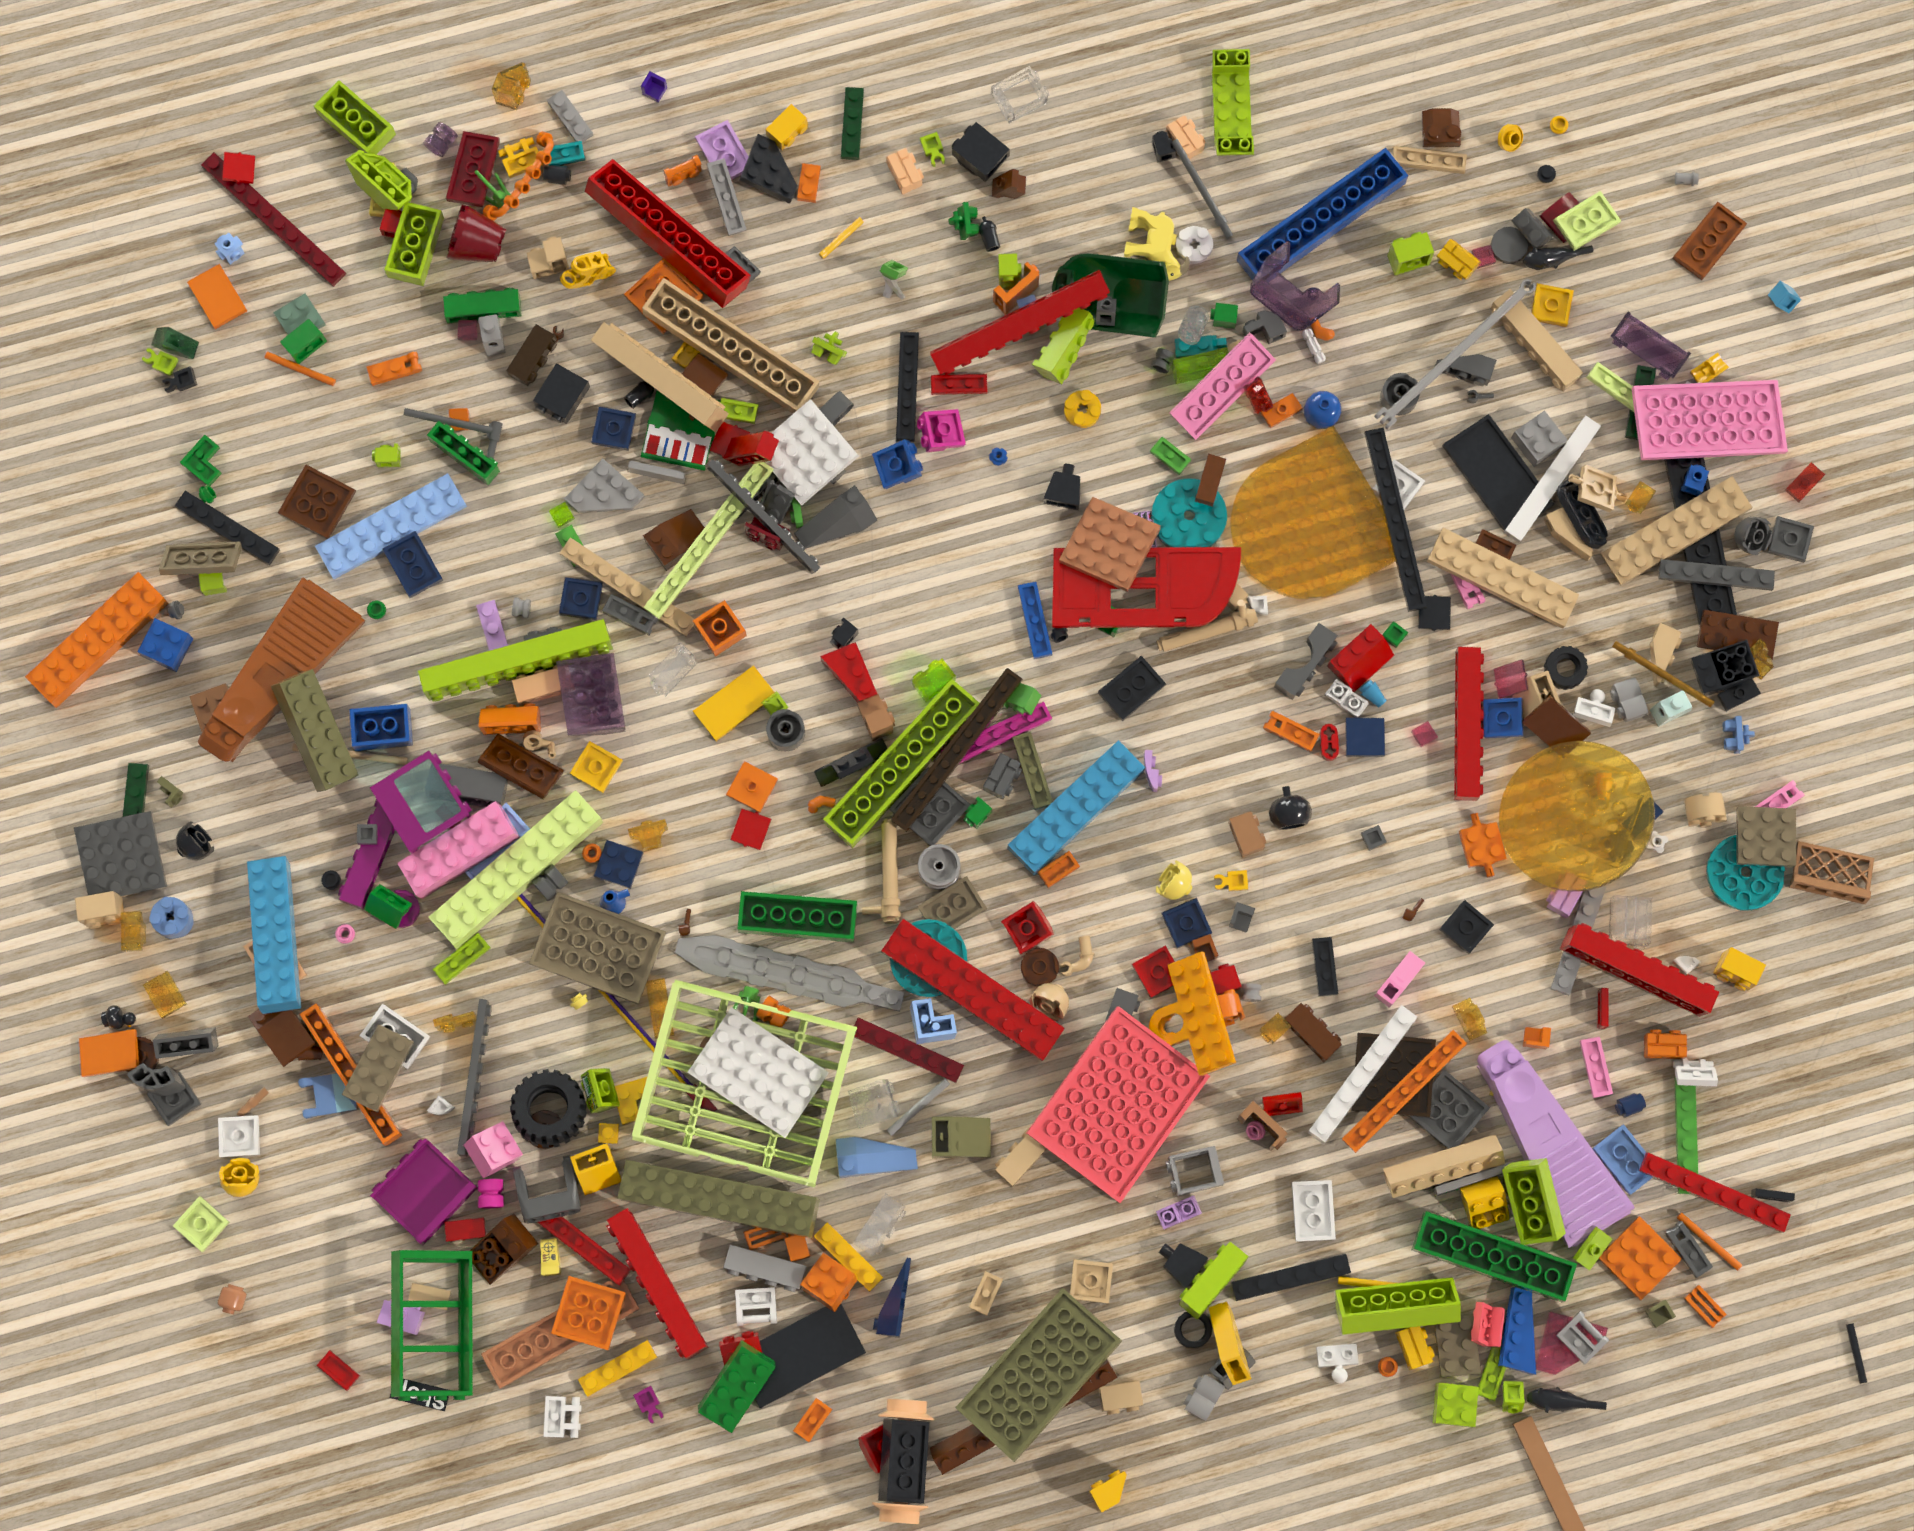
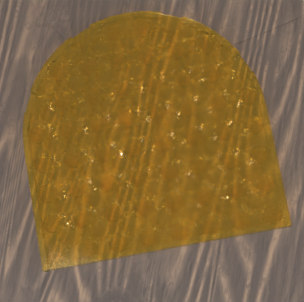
M1334 425L1260 465L1247 477L1236 495L1230 520L1233 546L1241 547V563L1254 579L1265 585L1267 589L1275 593L1296 599L1327 597L1347 589L1396 562L1382 505Z

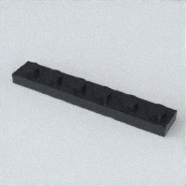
M184 491L175 504L177 509L231 542L240 541L242 549L268 565H271L280 551L275 545L187 491Z
M1342 1254L1233 1281L1231 1284L1236 1301L1350 1274L1351 1270L1347 1255Z

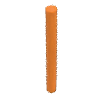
M268 351L265 354V359L331 386H334L336 383V379Z
M1681 1212L1677 1216L1679 1221H1682L1687 1228L1738 1271L1742 1267L1739 1261Z

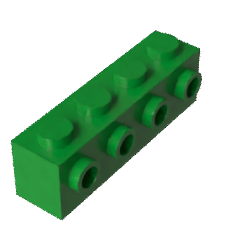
M438 421L427 434L432 444L488 486L500 472L497 461L492 457L487 458L483 455L484 452L477 446H471L464 436H458L448 424L444 425Z

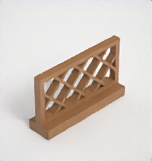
M1798 841L1796 846V866L1793 867L1789 888L1866 904L1871 898L1870 887L1874 858ZM1801 848L1809 849L1812 856L1805 859L1801 854ZM1822 852L1827 853L1831 858L1825 864L1818 856ZM1814 857L1821 865L1815 870L1808 863ZM1846 857L1851 864L1843 868L1837 859ZM1859 861L1868 862V869L1864 872L1856 864ZM1832 862H1834L1840 870L1835 874H1832L1831 871L1827 868V865H1829ZM1803 864L1810 872L1807 875L1798 874V868ZM1851 866L1859 874L1853 879L1846 872ZM1822 868L1829 876L1825 880L1820 879L1816 874ZM1842 873L1848 882L1845 884L1839 883L1835 876ZM1861 877L1866 883L1865 889L1858 887L1854 881Z

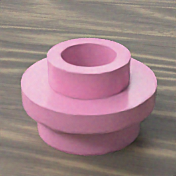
M343 924L336 930V939L340 943L348 944L355 938V930L350 925ZM348 931V937L344 938L342 936L343 932Z
M1252 1121L1248 1124L1246 1133L1250 1139L1260 1140L1265 1136V1128L1259 1121Z

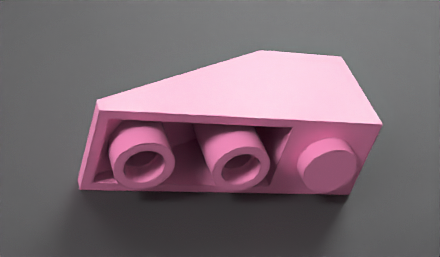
M1410 951L1374 996L1390 1008L1425 962Z

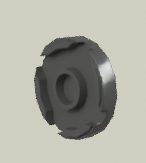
M1503 227L1493 235L1490 243L1491 252L1497 260L1499 259L1506 264H1513L1520 261L1526 254L1528 240L1519 229Z

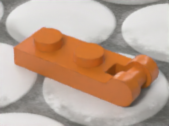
M410 352L405 356L367 366L372 386L421 372L422 367L421 364H418L417 360L419 359L418 353ZM410 362L411 366L406 368L405 363Z
M1271 711L1268 723L1264 724L1263 729L1311 752L1320 734L1277 712ZM1277 721L1282 723L1280 728L1275 726Z

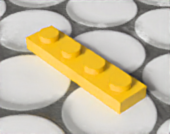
M828 1222L814 1235V1238L845 1268L856 1275L857 1280L869 1292L883 1279Z
M646 1340L579 1378L578 1381L586 1396L589 1397L658 1357L650 1342Z

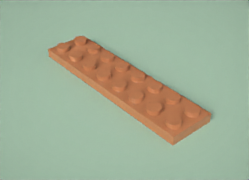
M612 1280L602 1284V1286L626 1292L618 1321L640 1309L625 1281L620 1286ZM558 1310L481 1353L500 1389L581 1343L551 1334Z

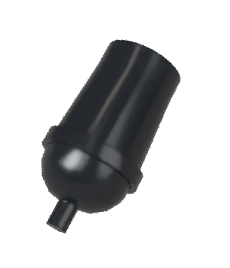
M984 216L982 217L983 222L979 225V234L982 237L986 251H995L1001 247L996 231L997 227L992 221L986 220Z
M646 381L639 382L624 397V400L634 409L643 401L652 397L654 387Z

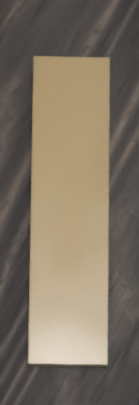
M1393 146L1392 156L1401 167L1465 174L1467 154Z

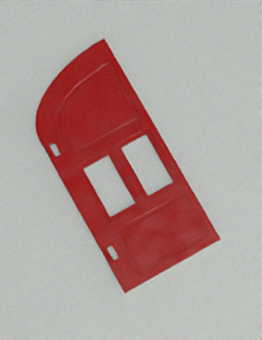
M1151 547L1146 558H1156V577H1135L1130 589H1156V606L1151 609H1111V589L1119 588L1059 563L1065 548H1054L1052 628L1204 626L1222 613L1233 595L1240 571L1241 547ZM1079 619H1090V622H1079ZM1175 619H1186V622H1175Z

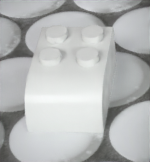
M384 1004L380 1006L360 1034V1037L369 1042L379 1024L414 1041L402 1065L409 1069L431 1038Z

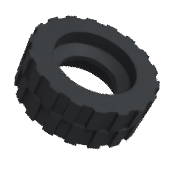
M1572 646L1556 648L1550 653L1544 664V672L1549 671L1552 682L1558 689H1573L1587 675V658L1584 657L1583 652ZM1562 659L1571 660L1575 664L1574 674L1569 677L1560 675L1557 671L1558 662Z

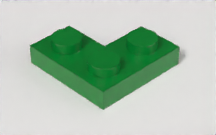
M204 435L180 461V464L204 484L211 486L222 473L208 461L220 447Z

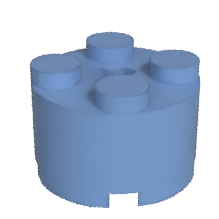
M164 897L153 906L149 917L153 928L168 939L186 936L192 929L194 922L190 907L175 897ZM170 916L175 917L173 921L169 919Z

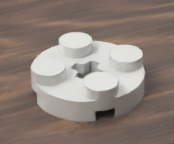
M1187 227L1180 231L1176 240L1177 254L1184 260L1188 256L1191 264L1204 262L1213 249V239L1204 227ZM1192 241H1196V243H1199L1197 249H1193V246H1190L1189 244H1191Z

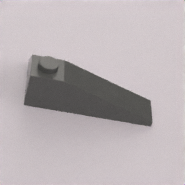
M854 485L809 520L794 535L807 549L832 539L842 538L855 532H862L878 520L864 496Z

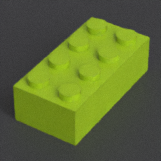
M340 80L314 105L317 115L354 147L364 151V153L377 155L396 135L393 126Z
M410 202L404 205L384 269L388 278L424 286L444 221L441 210Z
M1547 1158L1512 1162L1504 1167L1502 1171L1520 1243L1527 1245L1558 1241L1566 1232Z

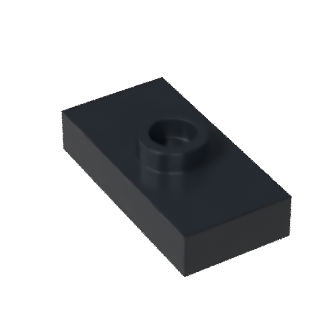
M1751 679L1731 687L1717 696L1727 712L1759 696L1761 692L1754 680Z

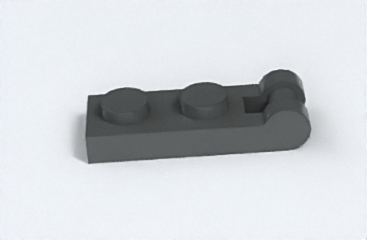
M612 594L602 610L603 613L648 636L652 632L653 624H656L658 621L652 614ZM642 618L647 619L645 625L640 623Z
M1682 1221L1676 1223L1674 1228L1664 1231L1666 1237L1676 1248L1695 1278L1713 1268ZM1682 1233L1684 1238L1679 1241L1676 1235Z

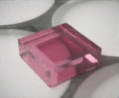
M1490 245L1472 250V255L1481 261L1477 269L1496 263Z
M458 320V340H477V320Z
M1428 721L1411 731L1421 748L1438 738Z

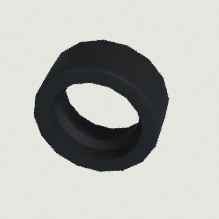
M1184 1312L1175 1322L1174 1333L1176 1339L1186 1348L1195 1349L1202 1347L1209 1341L1212 1335L1211 1321L1203 1313L1199 1320L1204 1324L1205 1333L1200 1340L1189 1341L1183 1336L1181 1329L1185 1320L1194 1317L1188 1312Z

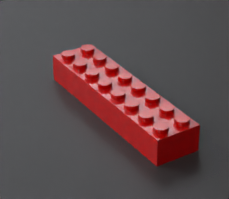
M1577 924L1568 929L1560 950L1699 1017L1711 1013L1719 995V991L1715 990V986L1709 983L1702 984L1697 981L1695 976L1690 974L1684 975L1674 966L1667 967L1662 964L1661 960L1655 957H1646L1643 951L1635 948L1632 950L1626 947L1627 944L1620 940L1615 942L1609 939L1608 934L1600 931L1597 933L1591 930L1592 927L1587 924Z
M626 1208L607 1219L609 1225L606 1227L613 1238L617 1237L619 1242L616 1245L623 1255H627L628 1259L625 1261L630 1270L636 1271L638 1274L636 1280L642 1289L646 1288L648 1292L645 1295L650 1305H655L658 1309L655 1313L659 1321L666 1323L668 1328L665 1331L670 1340L676 1341L677 1346H675V1349L679 1356L689 1360L709 1348L631 1210Z

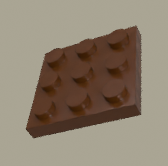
M306 464L279 509L278 514L328 539L347 509L356 490Z

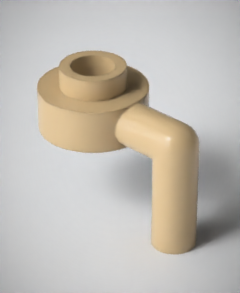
M535 730L524 734L523 744L526 749L534 751L540 747L548 748V757L550 759L556 757L554 742L542 739L541 733Z

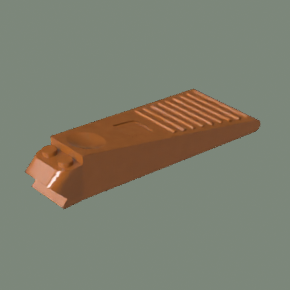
M303 577L212 713L211 719L198 739L199 745L222 761L234 762L244 747L281 710L271 686L306 670L313 669L316 674L363 626L366 620L361 618L362 615L310 579L306 580Z

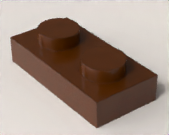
M1484 529L1481 530L1476 544L1510 560L1517 546Z

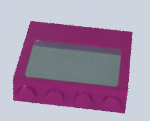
M429 750L370 787L411 854L419 850L418 847L465 817H471L469 812L472 809L466 801L462 802L459 797L462 793L456 785L452 786L449 781L452 777L446 769L442 770L439 765L442 761L436 753L432 754Z

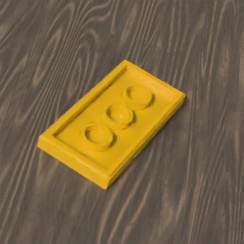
M753 665L694 709L693 713L717 742L762 708L761 702L775 692Z

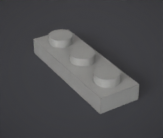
M563 90L547 99L550 107L576 142L582 141L583 143L593 136V132Z

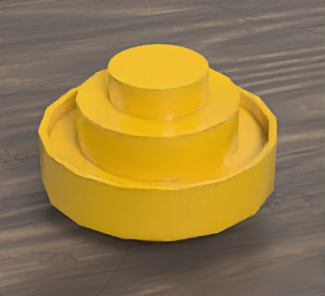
M1507 124L1501 128L1498 134V145L1501 149L1513 152L1522 144L1523 131L1519 126Z

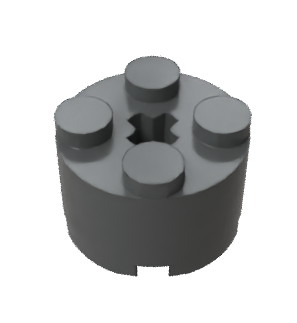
M1406 373L1391 375L1381 390L1380 401L1382 406L1387 410L1391 408L1402 397L1400 395L1404 396L1418 381ZM1420 394L1397 415L1401 416L1410 413L1415 408Z
M781 709L774 712L767 722L766 732L768 740L777 750L792 751L804 742L805 726L799 714L788 709ZM786 727L789 733L783 732V728Z

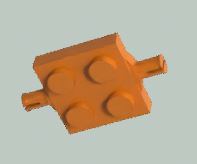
M1478 813L1470 814L1473 826L1459 830L1468 868L1484 867L1487 878L1493 877L1495 874L1492 864L1507 859L1497 822L1489 824L1480 823Z

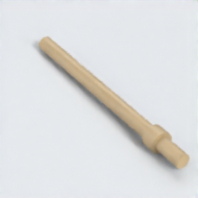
M293 743L292 750L299 752L296 743ZM348 750L351 758L401 765L408 763L407 757Z

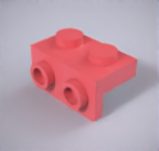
M1476 1302L1473 1312L1474 1322L1471 1330V1341L1483 1347H1500L1505 1309L1502 1307H1492L1484 1302Z

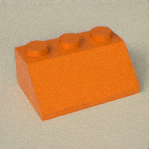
M532 703L524 704V707L508 704L504 708L488 705L480 710L479 728L483 735L518 734L531 730L540 733V708Z

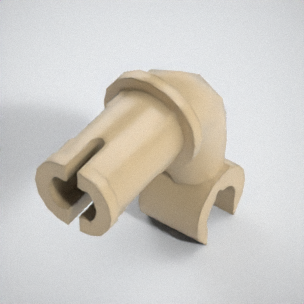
M1090 936L1079 937L1081 954L1079 955L1080 960L1073 964L1062 962L1060 964V967L1069 968L1067 972H1061L1063 976H1070L1073 972L1083 971L1089 967L1095 955L1092 952Z

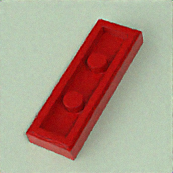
M987 374L931 375V395L987 394Z

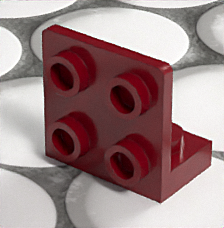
M755 516L751 524L745 523V532L749 540L755 543L760 541L765 544L766 548L775 551V549L781 550L783 545L780 538L773 535Z

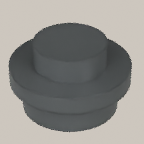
M178 600L168 605L170 617L178 620L184 614V606Z

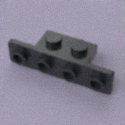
M880 738L815 770L814 773L820 786L823 787L875 763L874 761L878 760L887 750V746L883 738Z

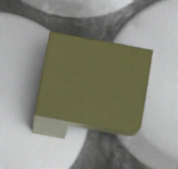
M1666 1299L1644 1310L1655 1328L1676 1317Z

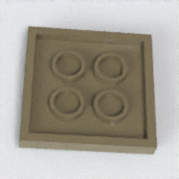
M1738 806L1736 808L1737 865L1795 867L1796 809Z

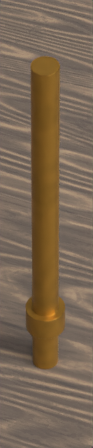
M1618 641L1614 642L1612 647L1624 654V657L1628 660H1634L1711 708L1715 701L1640 656L1633 648H1627Z

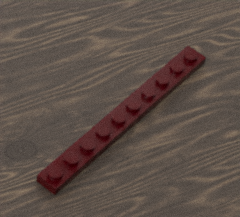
M213 152L201 164L202 168L334 287L346 275V272L249 183L240 182L237 184L236 182L222 180L224 161Z

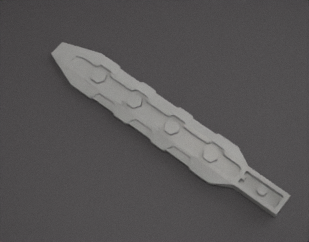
M716 935L680 938L675 950L677 955L704 973L724 978L730 977L749 982L752 985L766 986L786 991L788 994L822 1000L825 1003L840 1007L866 1003L900 1012L904 992L866 983L852 969L836 965L829 966L810 961L808 958L793 957L773 952L772 949L757 948Z

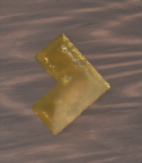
M474 1011L457 1016L449 1014L433 1019V1023L440 1032L449 1033L455 1031V1027L462 1026V1028L473 1026L477 1016Z

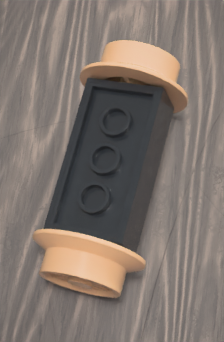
M887 1399V1411L878 1414V1417L898 1418V1420L884 1419L878 1501H889L892 1503L872 1502V1505L880 1509V1522L919 1524L920 1511L928 1508V1506L908 1505V1503L924 1504L930 1422L914 1420H934L933 1417L926 1414L927 1401Z

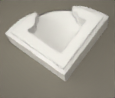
M1248 596L1247 600L1251 609L1254 608L1256 613L1267 616V596Z
M1680 956L1673 960L1685 975L1701 963L1697 958L1690 956Z
M438 1096L427 1111L434 1115H445L450 1113L455 1107L441 1096Z

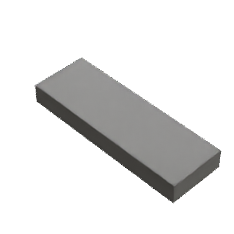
M629 461L628 469L630 473L685 484L686 476L684 472Z

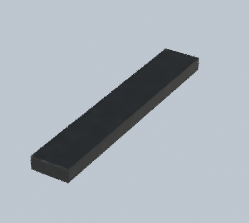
M900 332L896 441L898 442L904 439L915 442L919 332Z

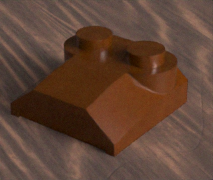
M1432 108L1422 111L1423 147H1460L1459 111L1452 108Z

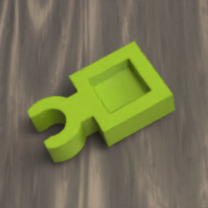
M935 132L920 137L925 156L931 155V165L936 167L935 159H940L942 164H945L944 155L939 153L943 151V146L938 133Z
M147 348L146 351L151 354V357L149 359L142 357V360L146 364H153L152 368L154 370L171 376L179 361L178 358L162 351L156 355L152 349Z

